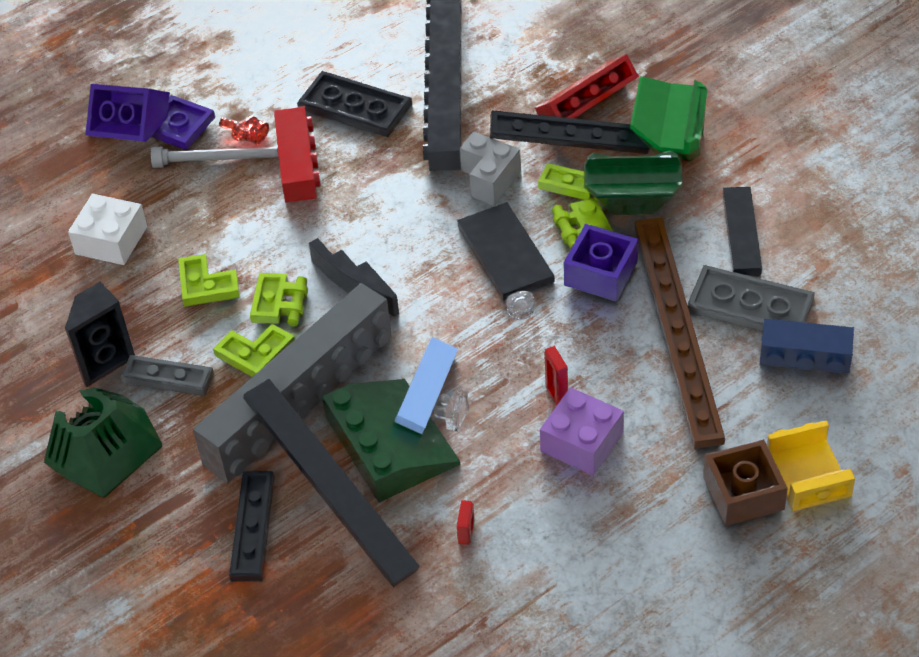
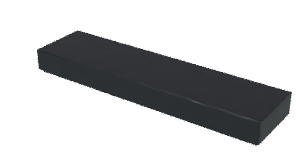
M751 186L723 187V202L732 272L743 275H761L762 263Z
M243 471L229 573L231 582L263 580L275 478L273 471Z

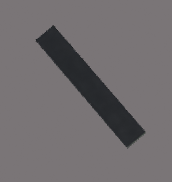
M492 110L490 115V138L640 154H648L650 148L630 129V124Z

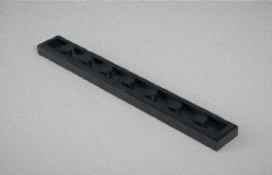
M267 379L244 393L243 399L391 586L394 588L417 572L420 567L272 381Z

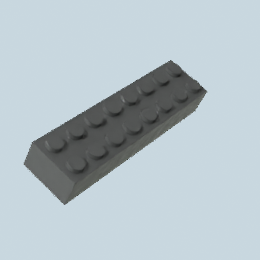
M360 283L193 428L202 465L228 484L236 476H240L249 464L257 457L262 456L268 447L276 441L243 399L244 393L267 379L272 381L301 419L305 418L309 411L323 400V395L330 393L341 382L346 381L356 368L361 364H365L375 351L388 343L392 335L387 299Z

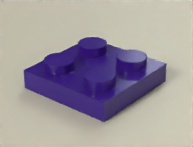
M171 95L169 97L167 119L151 137L187 150L216 118L214 110Z

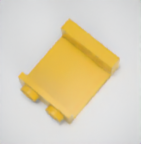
M827 420L817 423L811 422L801 427L778 430L768 434L767 446L788 487L787 500L792 511L852 497L855 477L851 469L841 470L827 442L829 428Z

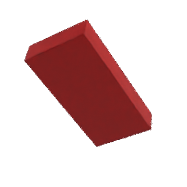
M552 346L545 349L544 352L545 387L557 406L568 391V366L556 347Z

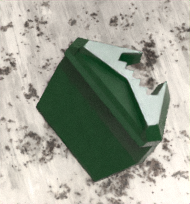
M673 151L654 156L612 157L594 152L587 157L584 164V188L613 215L654 214L683 187L682 163L679 156Z
M93 387L79 390L82 397L89 402L88 407L83 406L82 413L76 412L75 418L70 417L69 423L67 422L65 412L56 410L44 463L69 481L105 498L162 447V442L144 408L124 395Z

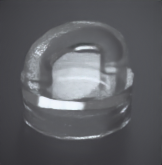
M528 291L511 294L506 300L508 315L517 320L529 318L535 310L533 294Z

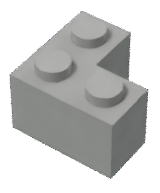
M474 131L460 147L461 170L469 174L471 197L495 206L521 173L520 149Z

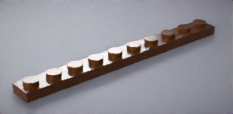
M663 218L635 221V232L694 449L724 445L725 435Z

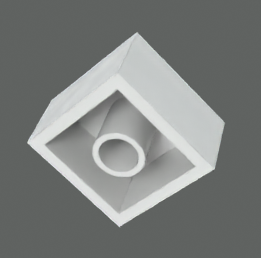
M92 194L69 229L68 234L76 255L125 265L145 232L147 223L141 204Z

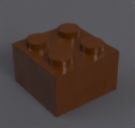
M764 439L709 453L704 456L703 478L725 526L785 510L788 487Z

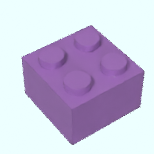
M570 387L540 428V451L594 476L623 434L624 411Z

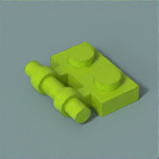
M594 197L570 203V212L564 211L561 205H556L552 208L553 221L556 227L561 229V238L564 244L569 246L570 250L585 224L613 232L598 200ZM576 224L578 229L572 228V225Z
M259 273L250 311L251 323L279 324L281 315H287V323L290 326H297L299 319L304 314V306L302 304L308 294L307 278L299 276L296 278V282H288L287 274ZM285 296H292V302L284 301Z

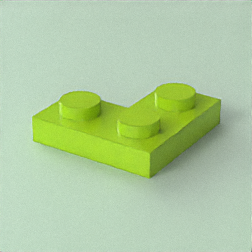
M206 254L178 258L184 307L240 298L236 269L209 274Z
M271 324L254 342L231 330L213 348V351L217 358L253 377L295 340V337L274 324Z

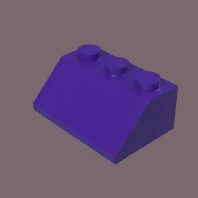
M91 84L85 135L147 142L167 119L170 92L148 88Z

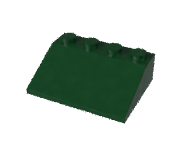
M405 379L348 384L322 396L326 419L378 503L460 465V460L431 417L422 434L394 422L410 387Z

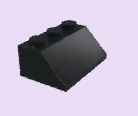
M100 281L77 294L74 298L65 330L83 383L88 387L125 365L130 355H135L120 303Z

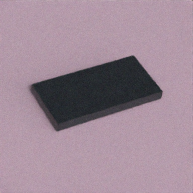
M321 71L298 100L297 107L305 106L306 112L389 137L412 106V98Z
M508 202L457 220L458 228L503 301L555 282L553 272Z

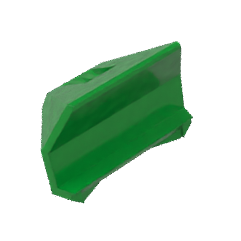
M640 76L630 129L656 155L673 151L679 156L680 160L692 161L700 155V142L704 132L708 90L706 86L694 80V85H685Z

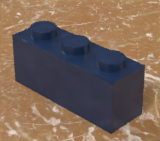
M764 318L760 364L773 367L781 366L803 370L850 373L854 327Z

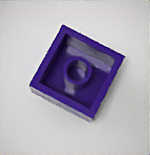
M585 224L563 262L564 286L617 301L638 263V239Z

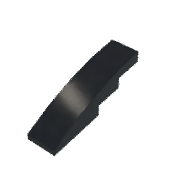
M319 238L308 243L311 261L331 281L347 293H350L362 283L387 299L390 315L396 316L399 314L397 295L367 261L356 266L343 250L332 254Z

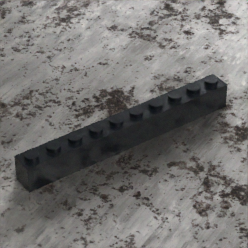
M426 0V3L430 4L426 5V20H430V22H425L426 37L430 38H425L426 54L429 53V55H425V71L429 70V72H424L425 88H429V90H424V105H428V108L423 110L424 124L428 123V126H423V139L428 144H423V160H428L429 171L461 170L462 0Z

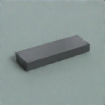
M130 355L122 372L121 380L123 384L205 396L214 371L213 367Z

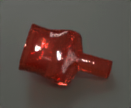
M249 115L239 122L222 117L219 121V126L231 130L232 138L239 142L248 141L259 145L269 133V124L259 120L255 115Z

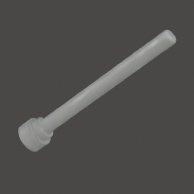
M151 147L152 168H164V165H169V162L279 157L278 147L171 152L168 149H163V147Z

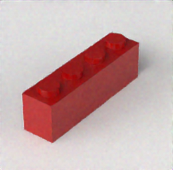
M625 54L609 60L534 109L538 115L576 118L639 76L628 55Z
M305 106L274 110L281 182L285 203L316 199V187H321L319 171H314V169L319 168L316 152L311 153V150H316L314 134L309 135V132H314L312 116H306Z

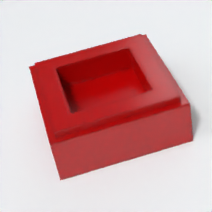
M461 500L456 526L458 544L469 545L471 543L475 522L474 503L472 501Z

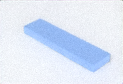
M431 337L394 422L420 434L423 433L458 351L457 348Z

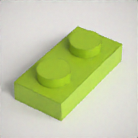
M550 163L546 164L538 180V189L583 200L592 197L584 188V171Z

